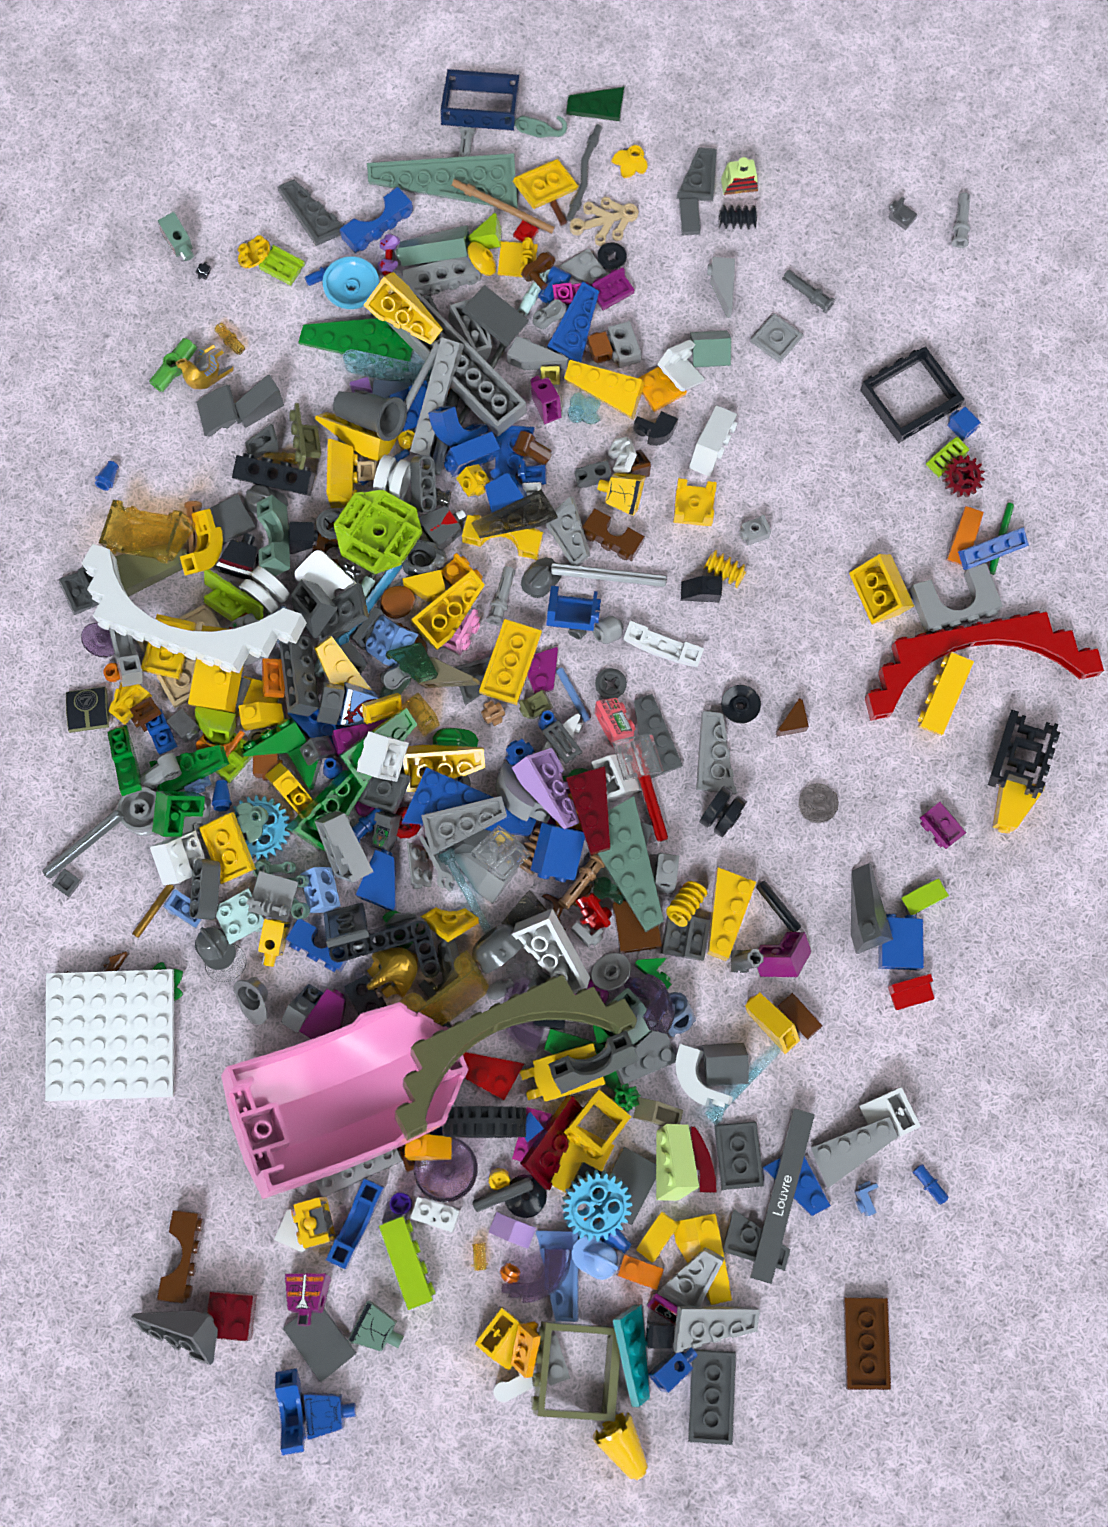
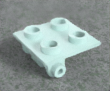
M249 888L217 906L216 917L229 944L242 939L254 931H262L263 916L248 911L247 899L252 897Z

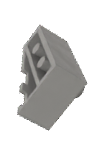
M471 299L450 305L448 319L452 327L484 360L489 359L492 347L490 333L462 312Z

